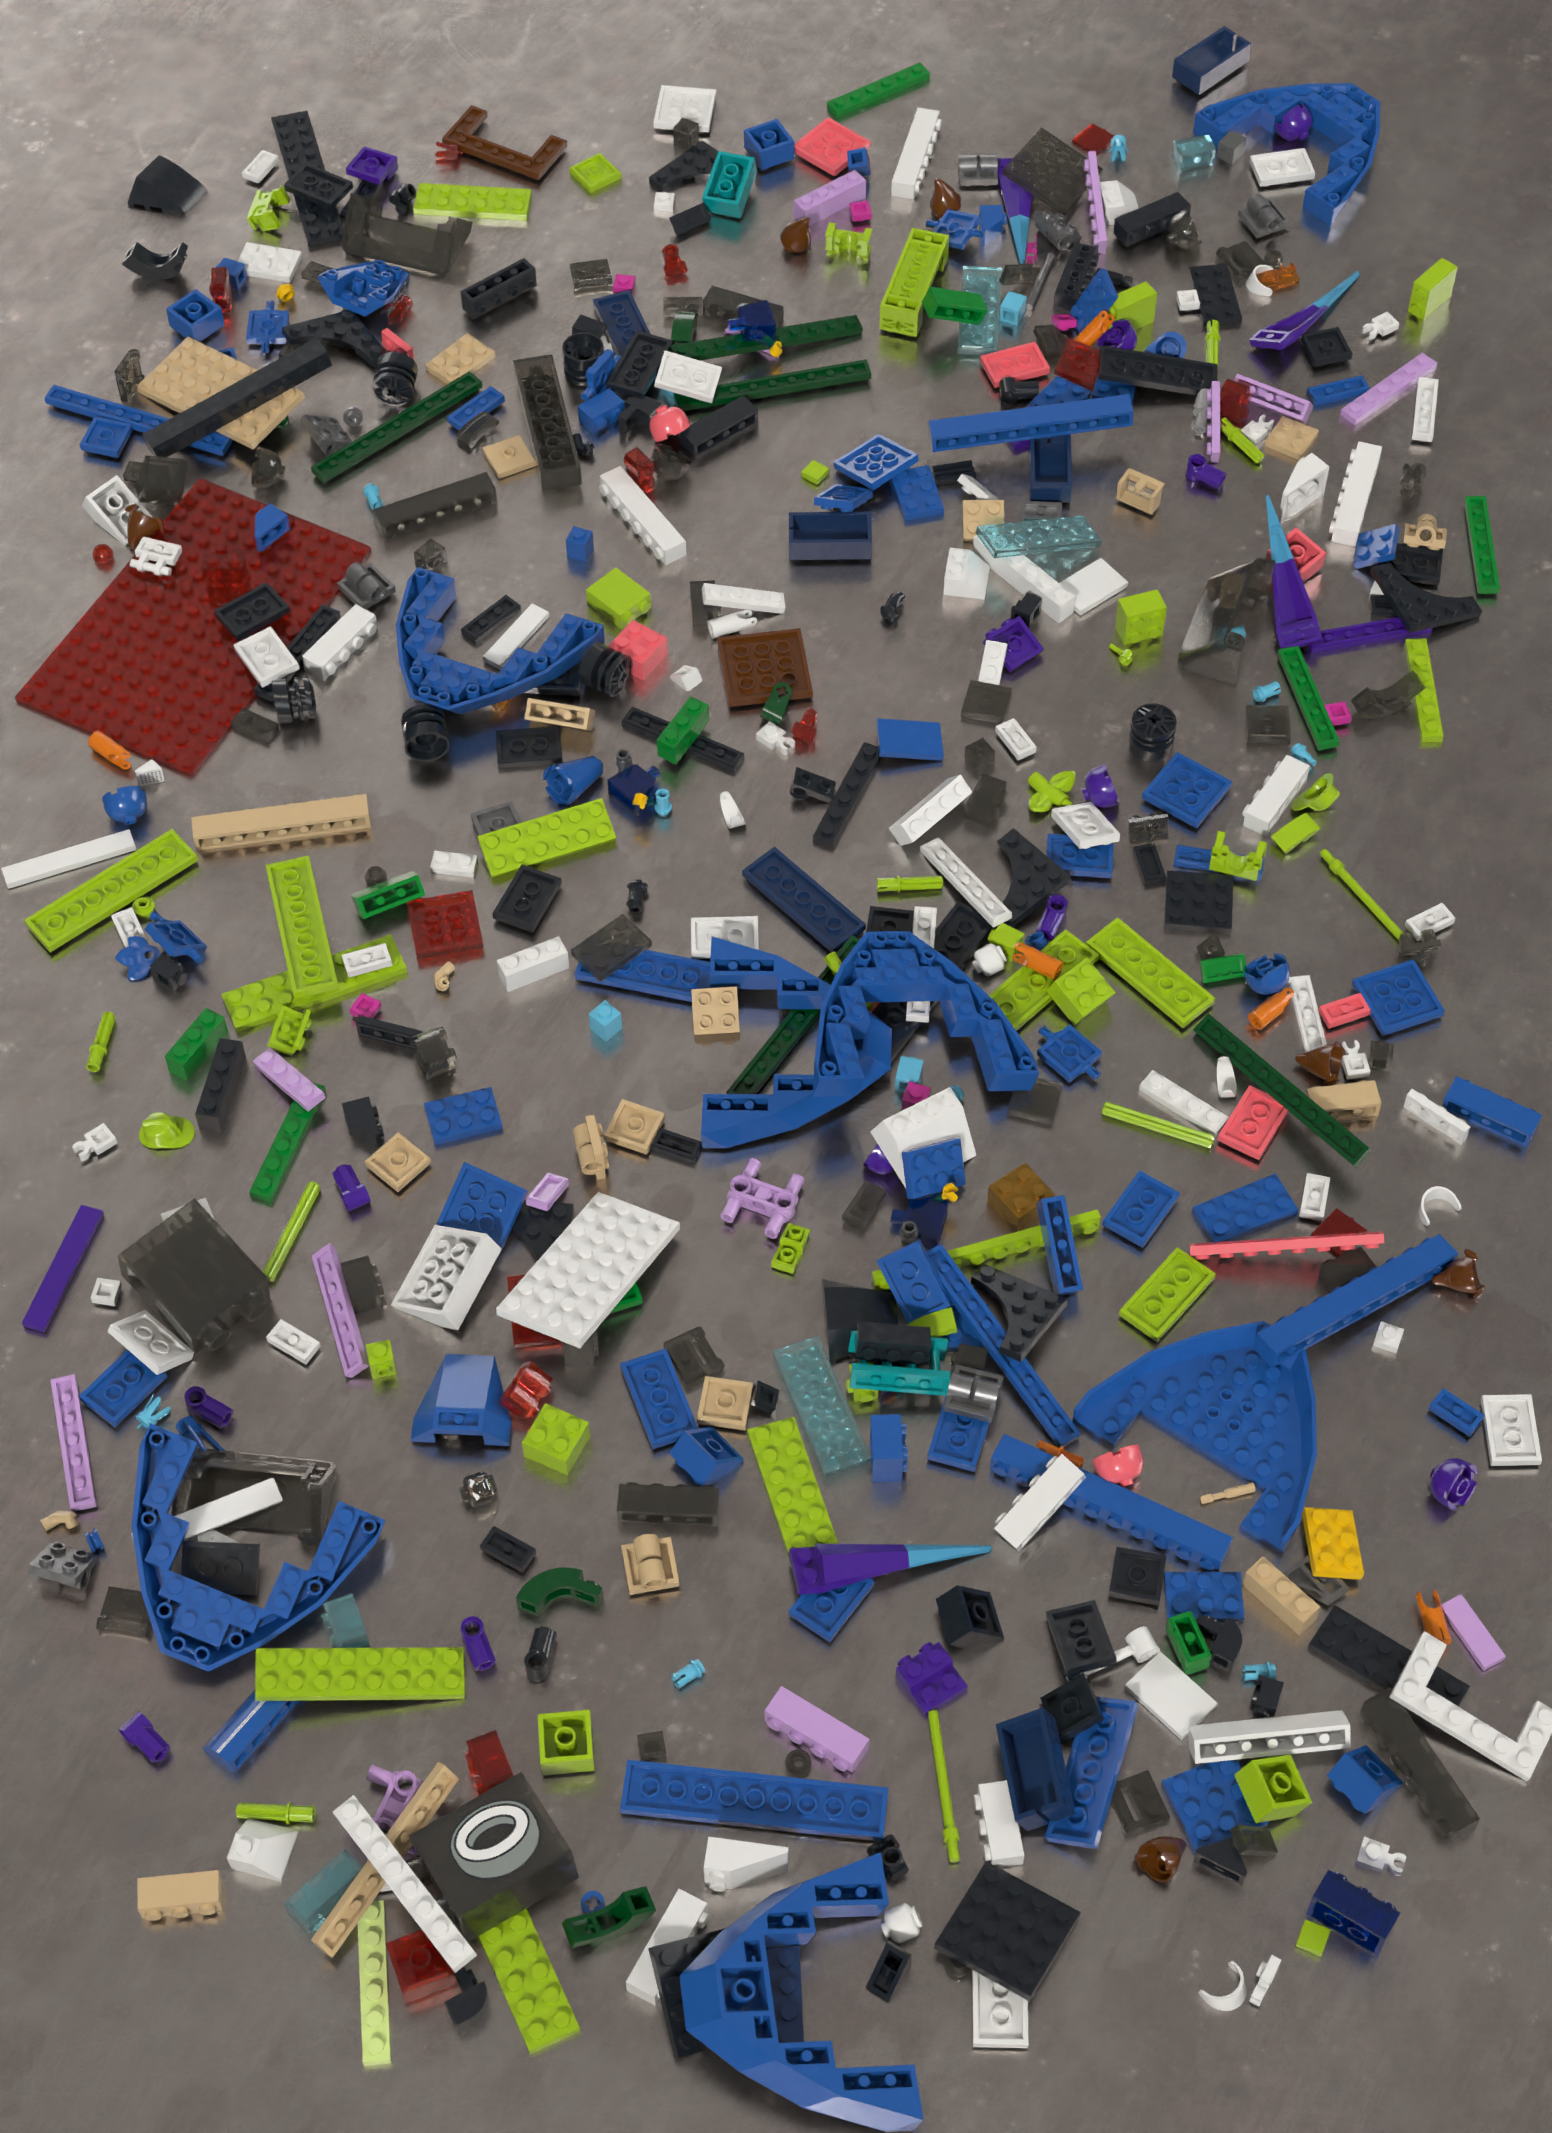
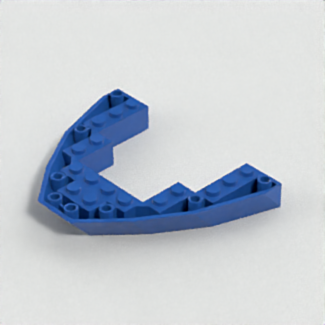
M1353 83L1301 84L1260 89L1208 105L1195 114L1193 132L1218 148V142L1230 130L1244 135L1260 125L1270 133H1275L1274 127L1277 122L1280 125L1283 122L1282 117L1298 105L1301 108L1302 104H1304L1312 116V127L1341 146L1330 154L1327 171L1329 174L1305 190L1303 208L1329 226L1338 217L1370 168L1380 133V101Z
M417 567L407 581L396 622L399 665L410 698L459 714L511 699L556 679L580 662L587 650L595 642L605 644L604 626L602 624L565 613L537 653L517 647L498 674L436 655L445 643L443 623L438 621L457 597L455 579Z
M910 931L866 932L841 963L821 1005L814 1060L813 1097L858 1095L864 1081V1075L854 1039H864L871 1022L865 1002L939 1001L950 1037H972L988 1091L1032 1090L1039 1075L1034 1055L997 1003L960 968Z
M713 936L711 938V988L777 990L778 1009H821L822 1002L831 986L830 984L778 955ZM868 1011L871 1022L864 1039H854L864 1075V1081L858 1093L891 1069L892 1029L870 1011ZM774 1074L773 1094H703L702 1147L729 1148L797 1129L844 1104L856 1095L813 1097L814 1075Z
M150 1423L139 1448L131 1527L141 1593L161 1653L209 1672L265 1645L321 1606L376 1544L385 1520L338 1501L309 1571L284 1562L264 1609L170 1571L190 1528V1522L170 1515L168 1512L198 1448V1444L193 1440Z
M881 1852L774 1892L721 1931L680 1975V1985L686 2031L740 2073L804 2109L885 2132L914 2131L924 2120L915 2065L836 2068L832 2041L779 2043L765 1947L807 1945L816 1933L814 1918L880 1916L889 1905Z

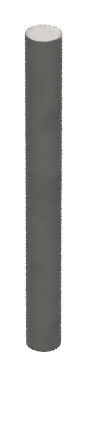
M1053 253L1048 254L1026 303V309L1032 310L1055 259Z

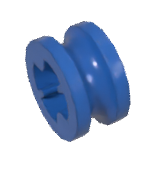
M1037 931L1029 935L1025 943L1040 951L1048 944V940L1044 938L1042 931Z
M93 1528L91 1533L84 1532L92 1553H95L97 1548L104 1549L96 1528Z
M589 1891L582 1896L581 1910L583 1914L605 1907V1900L597 1891ZM592 1899L597 1900V1905L600 1904V1906H595L594 1910H589V1905H586V1903H591Z

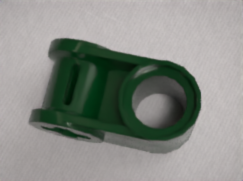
M780 682L774 686L760 714L761 718L777 725L780 724L792 694L791 687L787 683ZM786 689L785 693L788 695H783L782 698H779V693L776 690Z

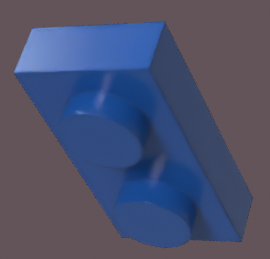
M1444 1388L1428 1408V1410L1469 1437L1485 1417L1484 1414Z

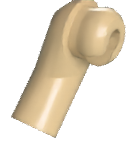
M449 961L433 975L434 985L440 991L448 989L450 985L448 976L455 970L454 965Z
M56 1511L40 1520L45 1531L60 1523H65L68 1529L79 1524V1520L76 1518L77 1514L73 1511Z

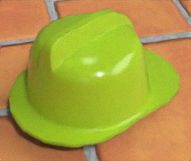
M1324 774L1311 787L1301 793L1292 803V810L1298 811L1310 807L1315 811H1322L1330 807L1340 795L1332 783L1334 779L1333 774Z
M156 1112L142 1121L139 1140L148 1148H182L193 1140L195 1129L191 1121L186 1118Z

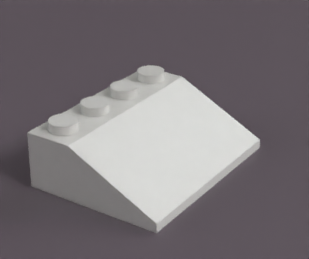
M951 1087L883 1120L871 1131L872 1136L905 1188L903 1151L952 1138H960L963 1163L976 1156L963 1106Z
M434 1225L391 1306L440 1327L459 1330L502 1249L486 1233Z

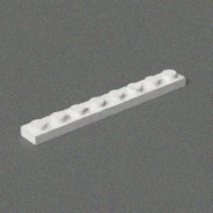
M353 1795L335 1809L333 1814L452 1970L456 1973L476 1957L475 1951L357 1798Z

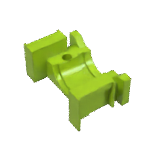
M281 185L280 188L274 189L272 192L267 191V193L257 190L246 218L253 230H257L258 225L263 232L280 229L281 223L273 210H270V205L277 207L289 204L291 199Z
M829 222L825 234V250H827V255L840 254L842 250L851 249L856 252L858 257L868 261L871 252L869 240L873 229L865 228L864 233L836 229V223Z
M1217 831L1209 870L1257 881L1258 872L1262 866V857H1265L1267 842L1259 841L1256 853L1250 851L1246 856H1238L1229 850V846L1224 845L1226 832Z

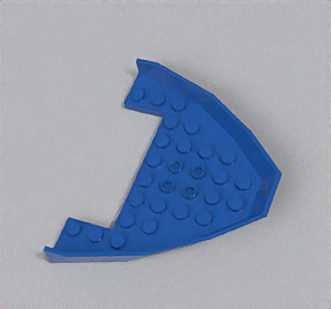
M1265 1321L1206 1331L1147 1352L1090 1389L1074 1408L1072 1422L1111 1448L1116 1446L1139 1414H1142L1250 1483L1253 1482L1255 1486L1264 1492L1241 1522L1239 1529L1280 1555H1283L1299 1525L1317 1457L1316 1398L1306 1349L1271 1368L1253 1348L1256 1333L1262 1327L1271 1326Z

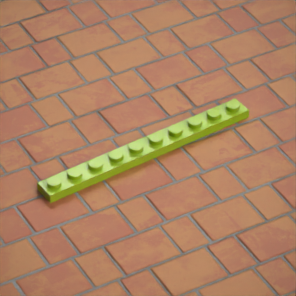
M1098 1209L1069 1217L1073 1237L1083 1233L1091 1234L1099 1229L1101 1216ZM1039 1225L947 1252L959 1269L969 1265H979L990 1259H1001L1015 1252L1023 1253L1033 1247H1044V1242ZM881 1269L873 1271L871 1283L873 1289L889 1290L890 1287Z

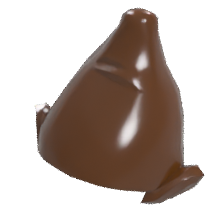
M936 178L934 180L935 189L930 201V209L933 215L940 219L947 209L955 211L960 209L961 197L951 186L943 180Z
M804 217L794 220L783 229L780 234L783 250L790 253L805 252L810 247L811 232L809 229V218Z
M136 504L125 508V511L129 512L127 535L128 546L131 549H135L139 545L142 537L149 538L158 529L164 530L163 520L160 516L157 518L147 516L138 511L139 506Z
M1336 1041L1334 1044H1326L1309 1052L1297 1054L1295 1060L1313 1075L1326 1080L1324 1082L1325 1086H1332L1340 1081L1337 1078L1340 1072L1342 1055H1345L1346 1052L1342 1045Z
M1465 1249V1256L1453 1261L1442 1272L1433 1276L1432 1282L1435 1285L1447 1287L1455 1291L1473 1293L1472 1297L1475 1299L1483 1292L1485 1285L1480 1284L1477 1276L1475 1261L1478 1260L1477 1257L1479 1255L1472 1250Z
M1171 1836L1157 1837L1142 1844L1134 1858L1141 1870L1144 1869L1151 1878L1164 1883L1175 1876L1182 1852L1186 1848V1842L1183 1839Z

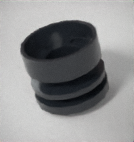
M587 332L574 333L563 342V370L565 378L570 383L577 386H587V369L592 367L597 358L604 353L603 342L597 335Z
M388 352L380 356L376 364L372 383V393L376 399L390 406H401L411 401L418 373L415 361L408 355L400 352Z
M595 642L590 646L582 659L578 673L579 681L591 688L598 687L600 692L615 697L620 694L628 682L633 665L632 658L627 654H622L620 651L613 652L611 647Z
M308 675L303 676L304 686H299L298 677H294V687L290 688L286 678L272 680L279 725L293 723V713L298 712L301 721H305L304 711H308L310 720H315L316 699L314 688Z
M1152 703L1142 705L1134 711L1131 718L1128 743L1129 749L1136 757L1145 761H1159L1166 758L1172 752L1177 725L1176 716L1172 710L1164 705Z
M422 704L411 707L403 713L401 726L405 753L410 758L416 761H433L447 753L450 746L445 713L441 708Z

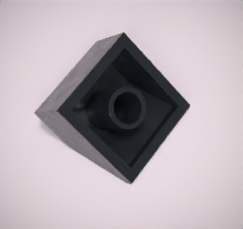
M956 1585L936 1598L938 1613L942 1619L945 1637L949 1645L970 1648L1004 1639L990 1592Z

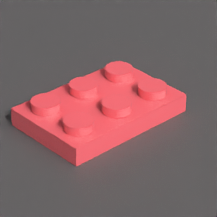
M1036 342L980 356V363L994 388L999 387L1000 380L1005 377H1012L1016 382L1050 374V367Z
M1249 1085L1219 1133L1217 1140L1260 1160L1289 1111L1269 1094Z

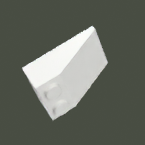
M1313 453L1305 458L1302 457L1297 462L1283 491L1278 517L1280 524L1324 495L1329 466Z
M118 475L87 495L82 504V507L92 519L124 546L128 544L127 524L129 512H126L125 508L136 504L139 506L138 511L152 517Z
M708 1837L704 1862L705 1886L713 1891L733 1890L788 1872V1847Z

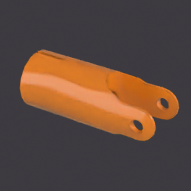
M1107 311L1100 312L1073 340L1074 343L1082 351L1087 352L1114 322V315L1108 314Z
M96 731L90 736L88 740L90 748L124 770L131 768V763L125 760L130 758L131 754L124 747L100 731Z
M1015 944V949L1024 955L1020 953L1014 954V961L1053 980L1058 978L1063 969V961L1026 944Z
M1285 988L1280 993L1270 996L1248 1014L1250 1024L1258 1030L1263 1029L1283 1013L1284 1008L1289 1005L1290 999L1294 996V991L1291 988Z
M1433 1590L1432 1593L1435 1608L1428 1607L1423 1602L1420 1591H1417L1416 1600L1425 1632L1448 1646L1452 1640L1437 1591Z

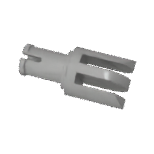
M1206 388L1198 392L1193 410V415L1196 417L1193 430L1199 434L1206 432L1208 420L1206 413L1207 407H1210V401L1206 400Z

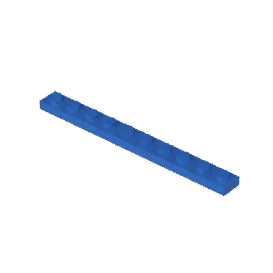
M53 385L44 397L46 404L93 418L100 417L130 423L133 430L143 433L169 420V418L57 385ZM212 432L189 446L224 456L232 444V439L223 434Z
M942 1244L927 1251L951 1302L1058 1448L1061 1446L1065 1447L1080 1438V1431L1026 1358L1019 1362L999 1353L1000 1345L1005 1339L1007 1332Z

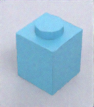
M1008 291L1000 306L999 321L1018 326L1026 311L1027 296Z
M606 1000L589 1013L590 1029L605 1042L622 1029L621 1013Z
M901 1056L895 1078V1091L905 1093L909 1081L920 1084L924 1060Z

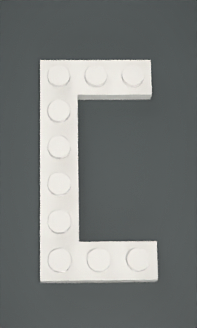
M1424 1631L1389 1697L1516 1776L1528 1781L1552 1734V1709L1537 1701L1534 1703L1516 1742L1426 1687L1447 1645Z

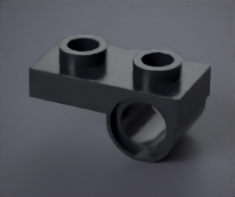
M796 767L793 771L789 793L796 799H806L808 796H812L830 803L834 796L836 782Z

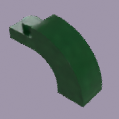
M676 311L671 333L673 345L692 342L697 328V312Z
M569 1567L549 1569L531 1578L521 1588L516 1596L517 1608L541 1616L548 1604L563 1597L576 1598L600 1607L603 1600V1589L594 1581H584L583 1570Z
M647 1886L622 1892L614 1902L599 1910L567 1918L563 1921L562 1926L571 1948L591 1944L594 1947L632 1931L650 1918L656 1911Z

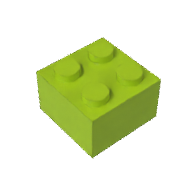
M1158 589L1118 599L1115 628L1123 645L1163 635L1167 607Z
M1088 958L1054 981L1046 990L1074 1026L1104 1005L1116 993Z
M545 1403L522 1442L524 1457L568 1476L591 1436L589 1422Z
M590 1710L538 1714L542 1776L595 1771Z
M1291 1754L1252 1760L1234 1774L1255 1823L1294 1817L1312 1803Z

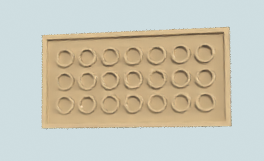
M187 337L136 386L138 393L181 413L256 372L257 369ZM293 387L216 431L254 449L305 398L304 393Z

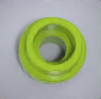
M140 897L134 901L132 908L134 913L140 918H148L155 910V903L149 897Z

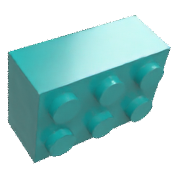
M718 151L702 196V201L708 212L741 218L757 173L754 157Z

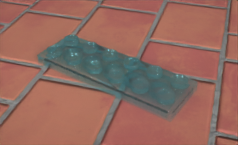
M963 266L962 291L981 294L988 311L980 325L959 322L957 354L985 355L997 352L1002 268Z
M1084 516L977 526L975 532L993 558L1100 547L1102 542Z
M819 1336L774 1350L773 1357L824 1477L827 1478L871 1463L869 1451Z

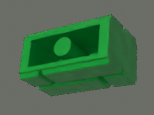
M1192 1611L1168 1618L1165 1630L1178 1660L1181 1662L1184 1673L1189 1675L1207 1669L1210 1666L1212 1655Z

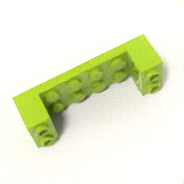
M917 228L911 229L880 304L879 329L914 337L918 336L922 326V300L932 285L937 270L943 271L949 253V235Z

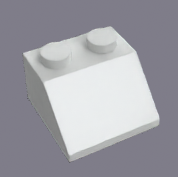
M1119 181L1100 182L1105 226L1114 225L1115 218L1139 209L1135 194Z
M950 547L944 577L943 595L985 600L990 566L971 550Z

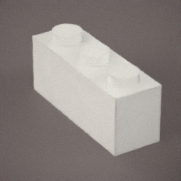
M559 936L497 960L499 978L507 992L513 991L569 969L568 952Z
M1007 1780L978 1784L977 1794H974L973 1797L975 1809L980 1810L982 1819H978L979 1832L981 1836L985 1835L986 1844L983 1845L985 1861L990 1860L992 1866L995 1865L998 1868L1023 1865L1024 1851L1019 1826L1014 1819Z

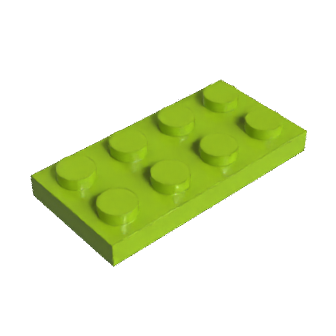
M1177 1247L1119 1310V1316L1158 1342L1215 1279L1216 1273Z

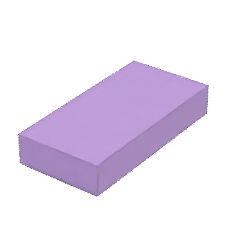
M547 1173L526 1198V1205L548 1211L569 1186V1179Z

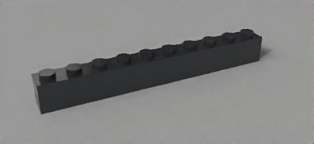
M316 338L143 433L142 435L148 449L158 462L331 367L332 363L328 352Z

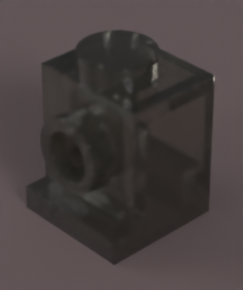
M431 538L414 552L415 566L429 571L436 569L440 563L446 564L448 562L446 548Z

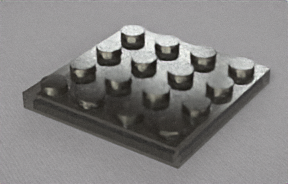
M1042 127L1002 172L1004 176L1064 216L1089 188V186H1086L1085 181L1086 174L1088 173L1084 171V160L1087 158ZM1098 166L1099 175L1102 173L1103 168H1101L1100 166Z

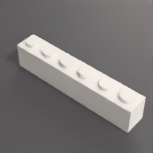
M917 108L892 179L891 196L914 200L916 192L919 193L921 187L920 180H923L925 176L924 168L928 167L929 155L933 153V143L937 141V130H941L942 119H939L940 111Z
M1358 442L1357 449H1352L1350 461H1353V463H1348L1346 470L1348 478L1344 477L1342 484L1344 492L1340 491L1337 503L1340 504V507L1336 506L1333 518L1336 521L1332 520L1329 533H1333L1331 542L1356 547L1380 461L1382 446Z
M621 466L600 475L599 489L601 494L610 500L614 509H618L624 521L630 523L633 531L642 537L644 544L653 550L657 559L668 565L686 556V541Z
M988 527L974 536L973 552L986 562L990 569L1025 596L1028 593L1042 599L1041 610L1058 624L1074 613L1075 596L991 528Z
M1343 1710L1188 1726L1189 1751L1195 1764L1351 1748L1350 1723Z

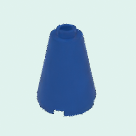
M589 756L547 767L543 773V781L547 780L548 784L545 787L547 793L558 805H571L603 774V763L597 757Z

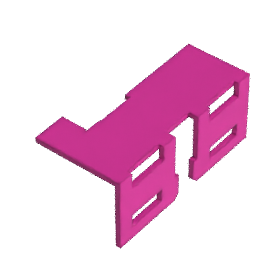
M1037 234L1035 236V243L1027 242L1026 253H1035V256L1025 255L1027 263H1024V266H1036Z

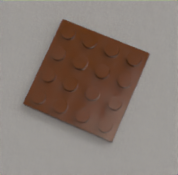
M800 628L717 637L729 707L766 703L774 686L780 682L787 683L791 687L792 694L789 700L813 697ZM786 689L776 690L779 693V698H782L783 695H788L785 693Z

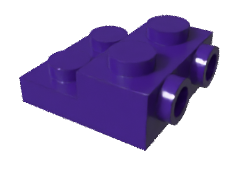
M364 146L346 167V174L380 185L384 179L390 180L398 170L397 156Z
M1020 616L1014 620L1011 618L1007 619L998 630L995 628L991 629L985 634L986 639L983 641L984 645L986 640L1008 644L1004 666L1009 672L1014 671L1044 650Z
M931 1642L926 1643L919 1649L918 1655L913 1658L907 1655L897 1664V1679L924 1716L928 1715L929 1711L938 1709L967 1691V1684L954 1668L953 1660L940 1642L934 1645Z

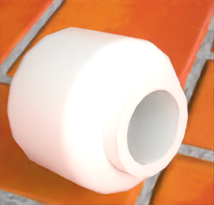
M990 943L974 952L975 960L972 961V964L978 974L982 972L985 976L989 977L1004 969V962L1007 959L999 945L995 946Z
M902 1903L886 1910L884 1913L885 1922L881 1923L885 1937H891L898 1944L917 1937L920 1933V1927L923 1926L916 1907H910L907 1903Z

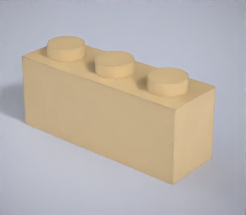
M528 698L524 719L592 731L595 710Z
M1361 1080L1348 1084L1337 1083L1324 1087L1314 1086L1306 1090V1095L1337 1121L1378 1116L1382 1104L1375 1080Z
M1264 1556L1246 1571L1243 1586L1299 1636L1317 1620L1320 1606Z
M219 1870L137 1878V1910L141 1918L155 1921L161 1919L162 1916L183 1918L191 1913L211 1915L215 1911L223 1910L222 1878Z

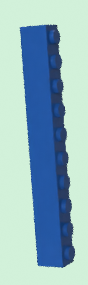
M1129 394L929 420V438L932 452L1133 426L1134 411Z
M1440 1234L1433 1238L1428 1237L1420 1245L1406 1249L1402 1255L1396 1258L1391 1257L1380 1267H1373L1367 1274L1361 1277H1354L1345 1286H1338L1330 1294L1316 1298L1312 1304L1306 1307H1299L1293 1314L1288 1317L1283 1316L1279 1318L1275 1324L1269 1327H1262L1256 1333L1253 1348L1272 1368L1432 1280L1433 1276L1442 1272L1450 1263L1455 1261L1459 1253Z
M1003 1434L991 1457L990 1469L1000 1476H1008L1016 1480L1018 1484L1028 1487L1038 1474L1042 1476L1046 1472V1465L1054 1456ZM1077 1467L1085 1474L1086 1478L1065 1500L1064 1505L1078 1508L1092 1518H1100L1114 1528H1122L1138 1539H1146L1160 1549H1168L1184 1560H1192L1206 1570L1219 1572L1230 1550L1232 1536Z

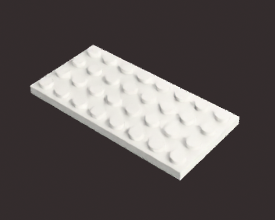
M598 1192L496 1308L497 1316L581 1348L680 1230V1222Z

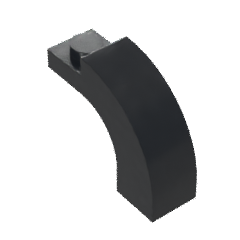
M136 242L127 250L121 264L130 271L145 278L170 279L180 273L183 263L187 258L185 253L188 245L181 242L170 253L157 254Z

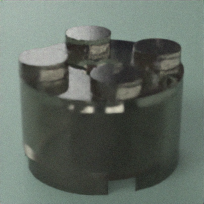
M436 1027L410 1038L411 1047L416 1046L417 1048L416 1053H414L417 1064L424 1076L427 1075V1080L452 1071L456 1067L454 1060L457 1059L454 1048L452 1046L448 1047L446 1042L448 1037L443 1027Z

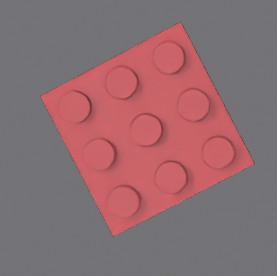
M827 117L794 144V153L829 174L836 176L848 166L847 151L860 148L868 150L871 148V141Z

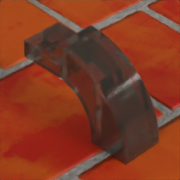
M1412 670L1388 688L1382 690L1365 688L1352 698L1351 702L1360 716L1367 719H1381L1408 708L1412 705L1410 700L1426 687L1418 674Z

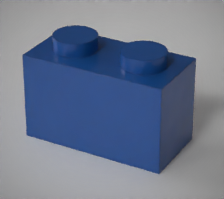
M609 388L578 405V419L590 432L595 433L618 420L619 414L625 411L624 401Z

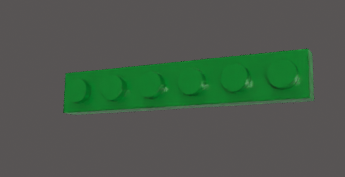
M919 62L827 101V108L837 118L930 79V72Z
M1465 496L1464 505L1478 594H1499L1500 585L1486 496Z
M1299 646L1279 649L1278 658L1318 751L1339 747V738Z
M313 1083L325 1094L326 1089L324 1085ZM293 1100L249 1191L250 1197L273 1202L320 1103L310 1111H306Z

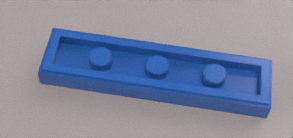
M1177 845L1174 867L1229 875L1209 870L1212 850ZM1262 858L1261 870H1259L1257 880H1261L1265 858Z

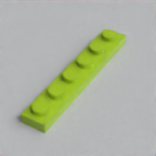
M1405 639L1404 646L1421 742H1442L1444 735L1427 639Z

